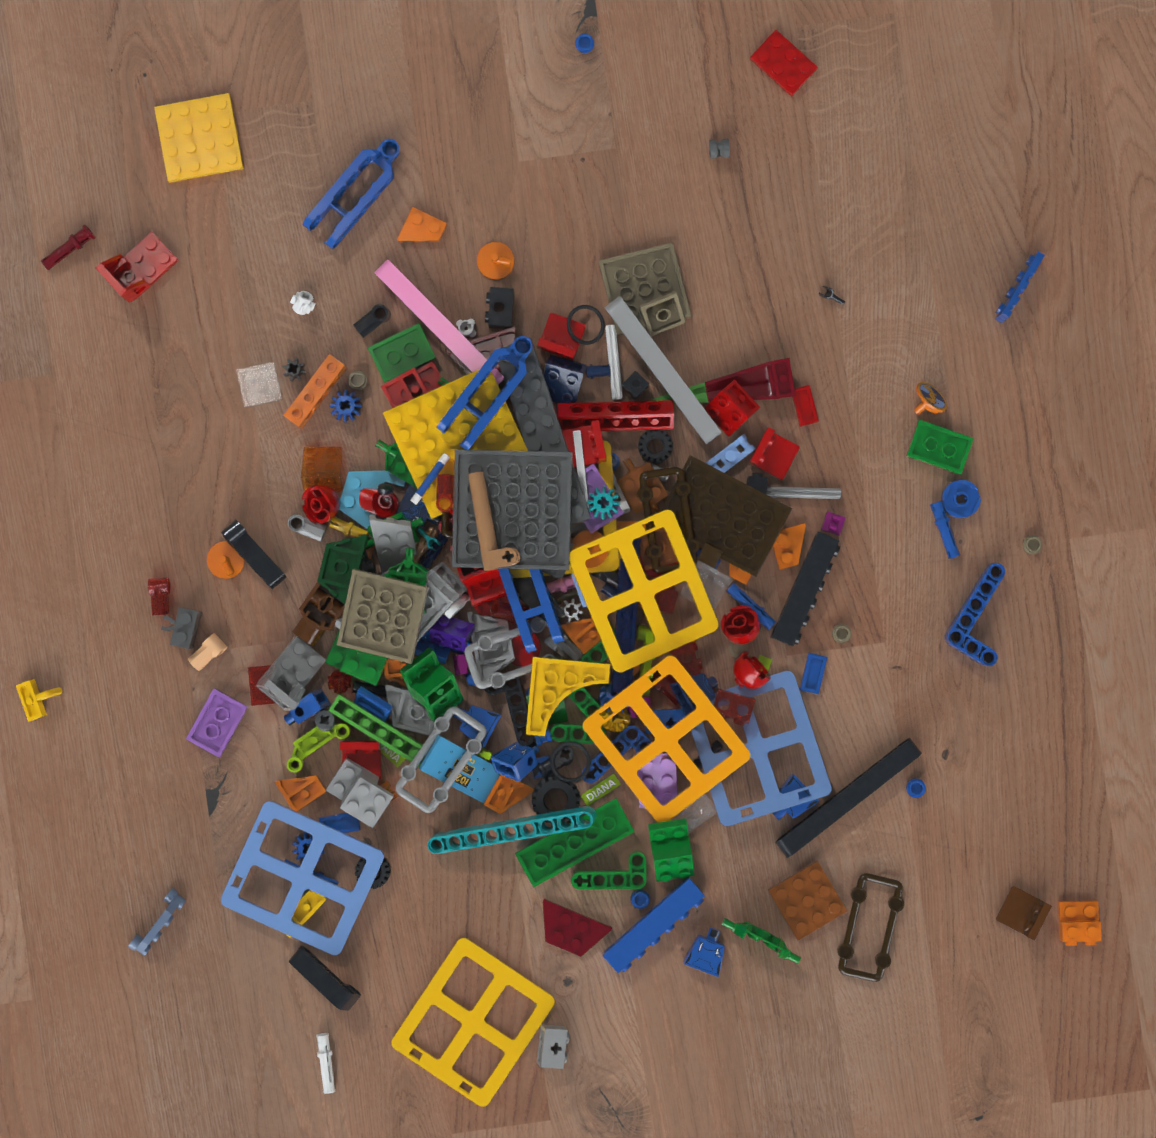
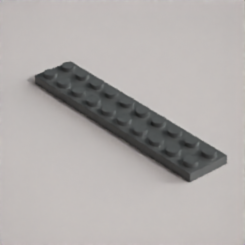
M529 337L532 342V350L525 359L527 373L510 395L528 451L569 452L532 338ZM505 359L500 360L498 363L506 384L516 371L515 366ZM573 461L571 526L591 519Z

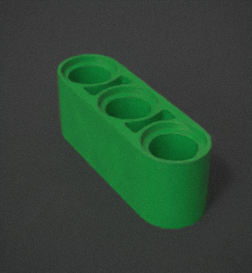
M556 724L551 728V737L555 741L595 744L583 729V725ZM557 727H561L565 731L564 736L561 738H557L554 735V729ZM577 728L582 729L584 732V736L581 739H576L573 736V731Z

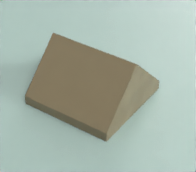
M676 291L642 304L639 307L640 314L651 337L686 323Z

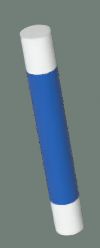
M443 453L410 500L415 505L418 504L450 457L447 454Z

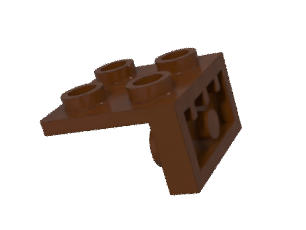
M1012 886L996 920L1035 941L1052 906Z

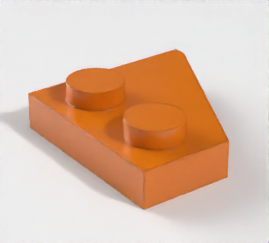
M805 523L781 530L773 545L779 570L799 564L806 528Z

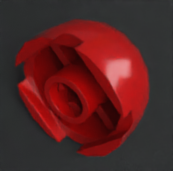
M315 485L306 489L302 495L305 504L302 505L306 517L313 523H326L336 517L340 510L339 496L329 486Z
M736 606L731 608V612L727 615L724 614L721 620V629L729 641L744 645L752 642L758 636L760 620L757 613L751 607Z
M744 651L734 662L733 673L736 677L734 680L740 687L745 686L748 689H758L765 685L771 679V676H766L768 673L767 669L755 656L750 658L747 656L749 652Z

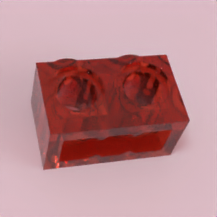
M718 688L714 706L725 720L730 718L733 719V723L744 726L745 723L749 724L756 699ZM721 701H726L729 703V708L721 710L718 704ZM741 706L746 707L748 713L744 716L737 713V709Z

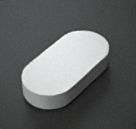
M463 594L447 609L445 616L451 619L469 602V596Z

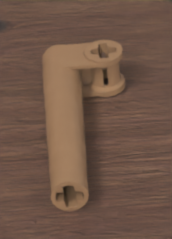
M484 472L468 474L484 571L496 570L501 567L517 564L520 561V553L517 549H498ZM509 552L510 554H514V557L511 558V560L506 558V556L509 555Z

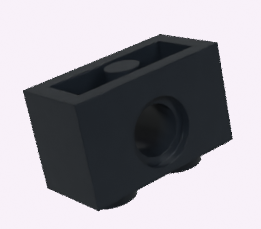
M490 287V292L486 294V304H489V311H485V323H488L489 328L508 329L512 327L513 288ZM497 304H502L505 307L500 313L494 311V307Z

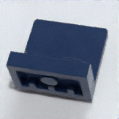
M550 354L545 367L544 377L553 402L576 403L587 365Z

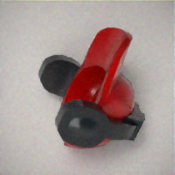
M379 484L378 489L364 488L359 495L361 508L375 514L376 519L384 520L387 517L393 516L399 506L398 497L394 494L392 486L388 484Z

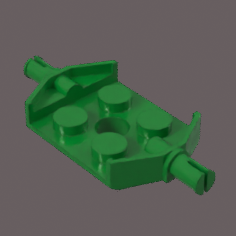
M379 439L375 446L386 453L385 470L417 488L397 443L388 445Z
M406 548V559L402 563L390 567L388 577L426 586L429 570L414 562V548Z
M724 918L721 924L731 929L733 933L742 939L748 934V937L755 941L763 940L765 945L775 950L781 959H789L796 964L801 960L800 956L792 953L787 948L782 938L772 935L749 921L734 923Z

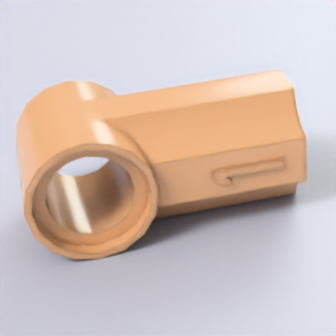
M213 633L188 658V661L195 669L200 671L213 658L220 656L228 647Z

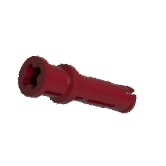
M84 224L81 230L74 235L71 234L69 240L41 260L47 270H50L76 249H82V245L90 239L94 240L96 238L87 225Z

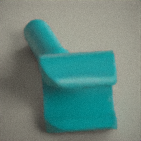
M421 527L417 529L427 541L428 548L436 551L432 547L434 542L441 546L440 541L431 538Z

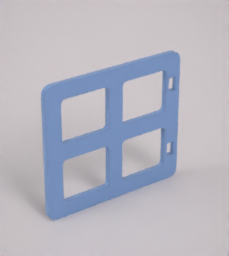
M791 671L771 675V679L758 689H748L745 686L740 687L738 685L715 693L716 697L711 701L715 708L734 703L737 707L747 738L745 746L750 752V758L754 760L765 794V799L762 801L731 809L722 781L711 788L710 792L720 823L723 826H732L830 794L831 784L795 676ZM783 688L797 727L788 732L762 738L750 698ZM703 722L691 730L704 773H707L731 755V749L716 754L712 752ZM796 743H802L815 783L782 794L779 792L768 753ZM809 790L811 796L799 799V792ZM751 807L753 814L741 817L740 811Z
M267 801L261 808L222 894L221 903L233 911L331 955H338L345 945L383 862L384 853L374 846L281 804ZM273 819L281 820L313 836V840L300 867L291 865L261 851V844ZM261 821L267 824L263 833L257 831ZM326 843H332L366 859V864L354 890L349 891L314 875V868ZM256 865L291 881L292 886L279 913L271 912L239 896L251 866ZM237 875L243 878L239 887L232 885ZM309 889L345 906V910L332 937H327L292 920L304 890Z

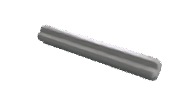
M767 487L766 495L780 498L840 499L841 489Z

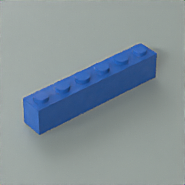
M690 877L686 878L602 953V956L617 973L621 970L625 972L631 967L632 964L630 962L635 958L640 959L646 953L645 949L649 945L653 947L661 939L659 936L664 932L666 934L675 927L674 923L678 919L682 921L689 915L688 911L693 906L697 908L704 901V893Z

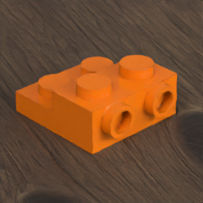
M1097 900L1058 901L1060 941L1065 942L1067 946H1076L1077 942H1085V945H1097L1096 941H1102Z

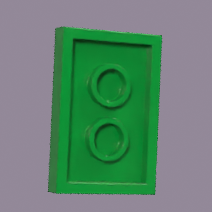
M419 323L368 347L384 383L412 368H417L436 359Z
M919 419L906 456L961 475L974 438Z

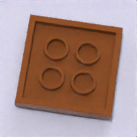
M818 861L768 889L797 940L802 939L847 912Z

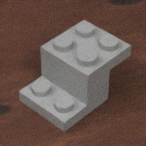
M347 757L326 788L327 792L342 800L340 809L372 828L394 796V794L377 785L379 780L377 775Z

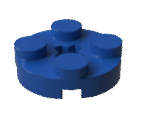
M958 480L950 483L945 487L941 496L945 511L954 518H966L974 514L981 503L977 487L967 480ZM963 494L966 502L958 504L956 496Z

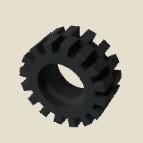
M647 430L639 440V453L647 462L650 461L653 464L663 462L668 459L673 449L671 436L663 430ZM652 439L661 440L663 443L662 451L652 453L648 448L649 441Z
M363 857L355 867L357 881L366 864V859ZM386 857L380 866V875L373 881L371 886L373 889L383 886L390 877V863L387 862Z

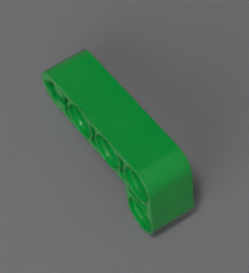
M639 850L631 852L628 858L629 870L575 871L571 877V884L578 890L641 889L645 886L647 880L646 857ZM633 856H642V863L639 865L632 862ZM578 875H581L582 879H588V875H591V885H588V881H582V884H578L574 879H577ZM596 875L604 877L605 880L602 884L594 882L593 879ZM621 875L624 881L621 884H615L613 877ZM634 875H641L643 881L640 884L633 883L632 878Z

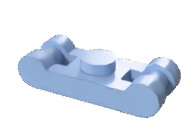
M743 434L706 463L725 473L756 448L753 444H749L746 440L748 438ZM740 444L744 448L742 453L736 448ZM721 460L724 466L720 468L716 463L717 461Z

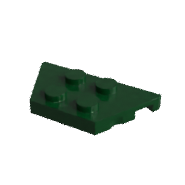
M363 534L358 537L326 544L317 582L329 590L344 605L346 603L352 570H361L369 535Z

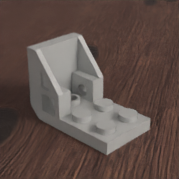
M441 562L427 573L426 586L429 589L425 603L426 614H423L417 642L447 609L467 592V588L460 578L444 562Z
M295 636L259 679L256 687L285 711H292L298 706L306 690L304 687L324 664L326 659L301 638Z

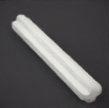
M607 325L605 330L612 399L621 400L623 395L617 333L615 325Z

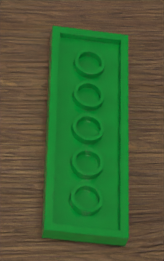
M617 798L594 809L596 811V819L590 827L547 835L515 853L533 888L635 832ZM588 814L582 816L584 820H590Z

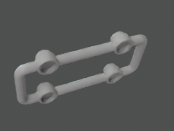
M538 617L529 621L533 633H540L544 630L545 626H548L543 619ZM518 628L493 637L481 636L475 643L465 648V658L474 684L478 688L485 689L491 686L493 688H500L505 684V681L532 672V664L504 674L500 672L493 673L489 676V679L482 681L472 654L476 650L488 651L492 648L493 644L519 636ZM547 654L542 657L565 660L560 654L555 656Z
M450 707L443 717L435 720L434 730L410 765L402 768L401 778L396 784V792L425 813L433 812L439 803H443L448 799V790L472 755L481 751V742L487 734L486 727L458 707ZM455 714L477 729L479 733L475 739H470L467 742L466 752L442 787L434 790L433 800L427 805L403 787L407 781L415 778L416 768L433 745L437 736L449 729V720Z

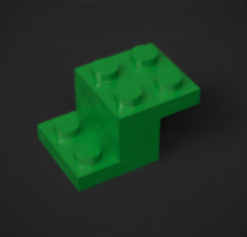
M339 629L325 663L377 686L388 658L338 646Z
M430 647L414 658L413 663H408L400 669L411 696L425 707L430 720L433 722L437 718L443 717L450 707H456L464 700L453 673L439 663L434 650Z
M686 818L648 824L656 881L667 882L672 879H685L695 876Z

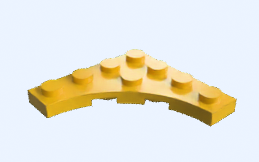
M533 657L526 734L546 736L548 722L555 708L566 696L575 690L593 684H609L610 664Z

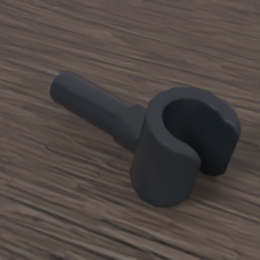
M822 286L826 288L827 292L825 295L819 292L821 297L831 298L841 305L845 304L843 299L834 294L832 288Z

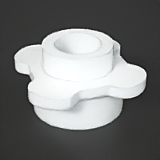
M473 319L457 321L458 330L464 337H474L476 335L474 330L475 321Z

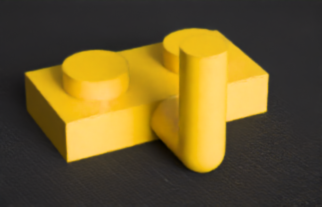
M35 679L16 685L28 722L47 715L42 700L62 694L60 687L39 693Z

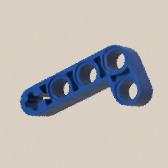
M629 725L611 742L613 744L621 742L624 745L623 750L620 752L623 756L631 747L640 752V745L645 742L650 744L651 740L637 726ZM631 728L637 730L638 733L634 739H629L626 735L627 731ZM602 752L591 760L589 771H592L595 768L592 764L596 762V765L602 771L599 772L597 769L594 772V778H587L585 776L583 778L585 782L594 783L612 766L610 762L606 766H602L599 763V758L604 755Z

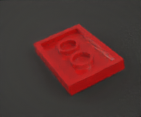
M777 30L750 57L753 63L791 97L818 69L809 58Z

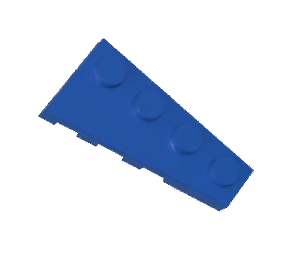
M1038 251L1035 255L1031 254L1025 263L1027 265L1025 271L1021 270L1015 279L1017 284L1014 288L1011 286L1005 295L1008 299L997 308L995 313L998 315L995 320L1002 323L1010 317L1011 310L1020 299L1018 297L1019 294H1022L1028 286V279L1032 278L1045 256Z

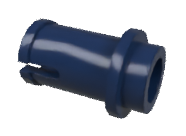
M590 364V366H586L587 378L610 377L609 364L599 366Z
M606 582L600 592L611 598L624 591H619Z

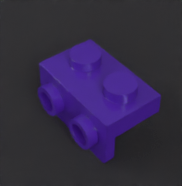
M442 615L430 628V640L432 643L464 652L467 647V641L475 630V624L453 617L448 619L445 615Z

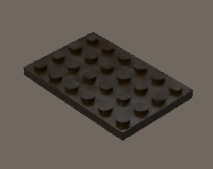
M690 455L682 470L685 481L691 487V491L687 496L694 539L699 542V547L702 549L705 543L708 542L723 550L721 559L757 577L793 508ZM674 485L661 511L671 510L674 513L683 537L686 540L681 500L675 493Z

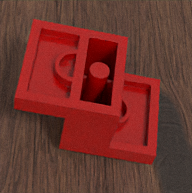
M431 362L418 370L412 368L380 387L392 408H395L441 387V385L437 384L438 380L441 381V375L435 364Z
M457 567L460 580L467 588L473 607L507 595L498 569L484 571V568Z

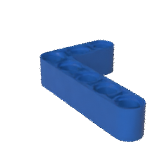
M999 563L990 564L985 568L945 633L946 643L983 666L995 665L998 655L993 649L970 636L969 633L1005 576V568ZM993 567H997L999 570L997 577H993L991 574ZM983 583L989 586V591L986 594L981 591ZM973 599L979 602V607L976 610L971 607ZM964 615L969 619L967 626L961 624V617ZM953 632H957L959 635V639L955 643L950 638ZM969 642L975 644V650L972 653L967 650ZM986 652H989L992 656L991 661L988 663L983 659Z

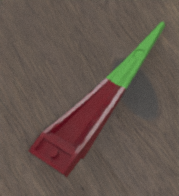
M790 358L769 361L688 387L700 403L711 402L734 379L753 400H771L796 396ZM666 394L648 401H662L673 399L670 397L669 394Z

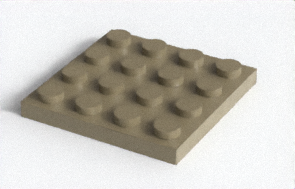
M673 243L599 261L608 302L611 303L621 296L645 329L646 326L639 311L640 305L674 291L677 293L684 319L691 318ZM613 320L617 336L624 334Z
M353 569L337 645L410 664L413 663L429 587Z

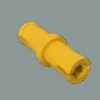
M337 517L331 520L333 523H330L329 526L343 532L347 537H358L363 534L369 535L368 531L355 526V523H348Z

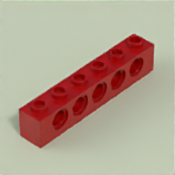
M673 400L558 403V419L562 431L591 425V421L599 420L601 431L674 429Z

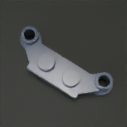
M173 887L163 899L169 905L144 938L137 934L128 945L133 951L137 950L145 956L152 947L149 945L151 941L156 942L161 936L160 929L163 925L167 927L174 917L171 915L175 909L178 908L180 910L187 901Z

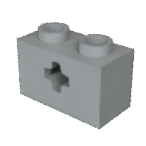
M541 1024L536 1062L540 1067L563 1069L564 1063L567 1062L566 1044L569 1043L570 1038L569 1032L564 1026Z

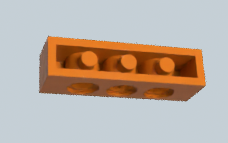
M329 354L283 416L302 429L346 371L347 367Z

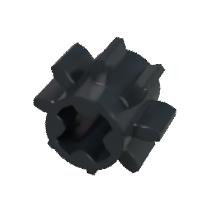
M298 358L295 359V362L287 359V366L282 365L287 371L283 375L285 377L290 375L291 382L294 381V378L301 381L300 376L306 374L302 369L305 367V363L298 364ZM293 366L297 368L296 374L291 372Z

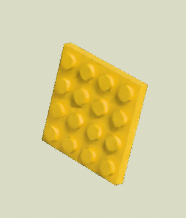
M229 93L154 107L169 183L244 169Z

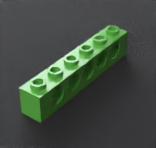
M338 694L328 710L412 762L423 746L419 741L390 723L384 722L343 694ZM425 757L422 759L418 767H420Z

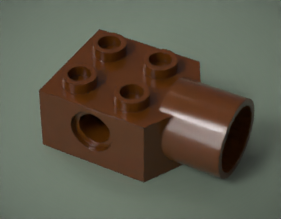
M317 582L300 606L299 611L302 614V618L292 632L315 647L326 630L334 631L336 620L343 618L344 603Z

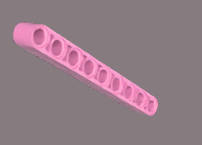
M387 259L374 273L471 372L481 369L487 359ZM494 368L492 373L499 385L504 380V376Z

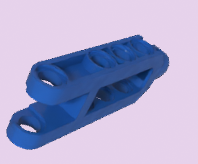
M386 139L377 149L362 150L303 221V226L309 231L314 230L327 213L333 209L343 218L337 224L335 231L328 238L327 242L325 241V244L331 249L337 247L394 179L392 163L400 154L399 144L393 139ZM369 163H376L384 170L383 174L376 182L373 181L372 187L363 197L359 198L360 201L351 212L345 210L337 203L338 200Z
M520 336L514 340L509 348L495 349L436 428L445 433L463 408H465L479 419L460 444L465 450H469L526 375L525 359L532 350L531 340L526 336ZM506 359L515 366L516 372L498 396H496L486 412L483 413L469 401L498 362Z
M507 568L498 569L527 653L537 650L528 618L543 613L554 643L565 641L542 569H529L541 606L523 611L519 599L521 597L520 593H517L514 585V576L511 575L510 570Z

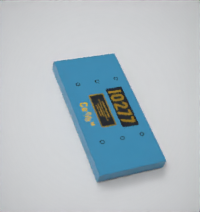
M438 735L419 769L445 782L466 752V749ZM473 754L452 784V787L484 803L500 774L495 772L492 763Z

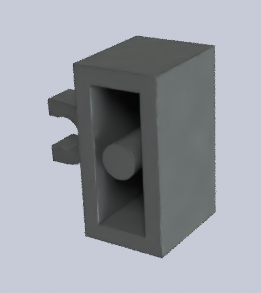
M179 607L176 620L172 617L164 616V620H169L170 623L175 624L174 627L162 626L161 628L163 631L173 630L170 645L193 649L202 614L201 611Z

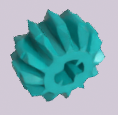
M606 486L602 488L603 493H600V490L595 488L598 495L589 494L590 497L594 498V501L588 500L587 504H594V506L588 510L591 512L597 509L594 517H597L601 512L602 520L605 519V513L608 514L609 518H612L611 510L618 513V510L613 506H620V502H614L613 500L618 499L619 495L616 494L611 497L614 489L611 488L607 494ZM602 498H606V501L609 502L608 506L605 505L606 508H602L598 504L599 500L602 501Z

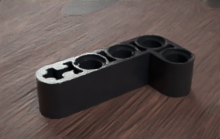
M236 519L221 532L226 541L272 590L287 578Z
M516 677L517 683L513 687L508 686L505 681V684L497 688L496 691L492 692L485 688V692L490 695L505 692L516 739L522 746L531 745L534 735H531L528 742H525V740L520 739L523 736L522 729L520 731L517 729V727L527 725L528 716L520 678ZM517 694L521 697L519 705L511 703L512 695ZM518 713H523L526 716L525 723L519 724L516 722L515 717Z
M301 945L290 958L289 963L336 1008L349 1011L361 997L357 989L343 983L306 947Z

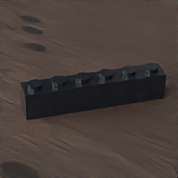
M821 532L815 534L771 634V638L791 647L799 643L802 636L799 632L802 626L806 627L810 618L807 614L816 605L817 599L815 596L817 591L821 592L825 581H823L825 573L829 574L833 566L830 563L832 557H836L841 546H838L839 540Z

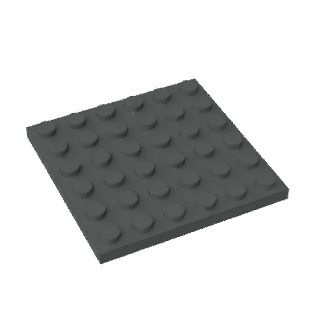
M455 450L452 567L483 568L468 474L484 472L498 549L515 548L520 553V561L517 564L501 568L569 570L572 452ZM509 552V555H507L506 558L511 560V558L514 557V554H510Z

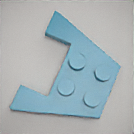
M386 470L348 472L340 498V510L368 529V526H370L369 515L375 514L361 508L359 504L361 490L364 488L378 489V485L385 484V482L405 487L406 482Z

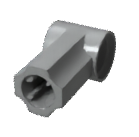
M297 514L292 515L288 519V527L292 531L320 542L322 541L327 526L318 522L313 523L309 519ZM296 518L302 520V526L298 529L292 526V521Z

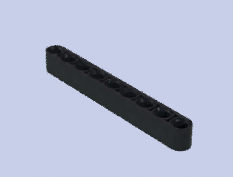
M911 738L904 740L782 835L775 842L786 858H789L917 759L922 752Z

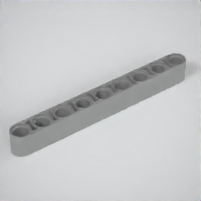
M621 296L605 306L609 315L705 444H708L722 432Z

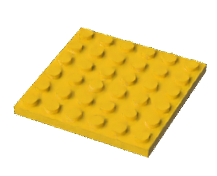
M479 370L383 413L417 489H419L443 453L450 457L422 497L431 519L453 510L455 450H465L460 444L479 419L463 408L445 433L436 427ZM492 372L469 401L483 413L486 412L496 396L501 392ZM506 401L469 450L528 451Z

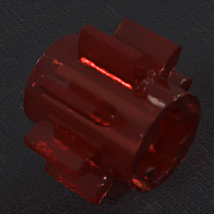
M340 670L333 671L331 676H328L329 690L334 689V693L337 694L345 693L348 688H351V676L349 674L345 675Z

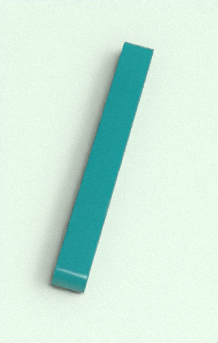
M590 806L442 831L432 836L427 843V847L431 853L441 854L585 829L590 827L595 821L596 811ZM582 814H588L590 820H584ZM563 817L570 818L572 823H565ZM545 820L551 821L553 827L546 826ZM526 824H532L534 830H529ZM508 827L514 828L515 834L510 833ZM489 830L495 831L497 837L491 836ZM471 833L476 834L478 836V840H474L471 837ZM453 836L458 837L460 843L454 842ZM434 840H439L442 846H437Z

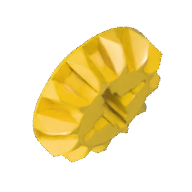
M627 709L623 713H617L618 718L614 722H612L613 719L611 718L602 726L613 732L623 731L630 723V715ZM605 710L601 713V715L605 719L611 713H613V711L610 710L609 712H607Z

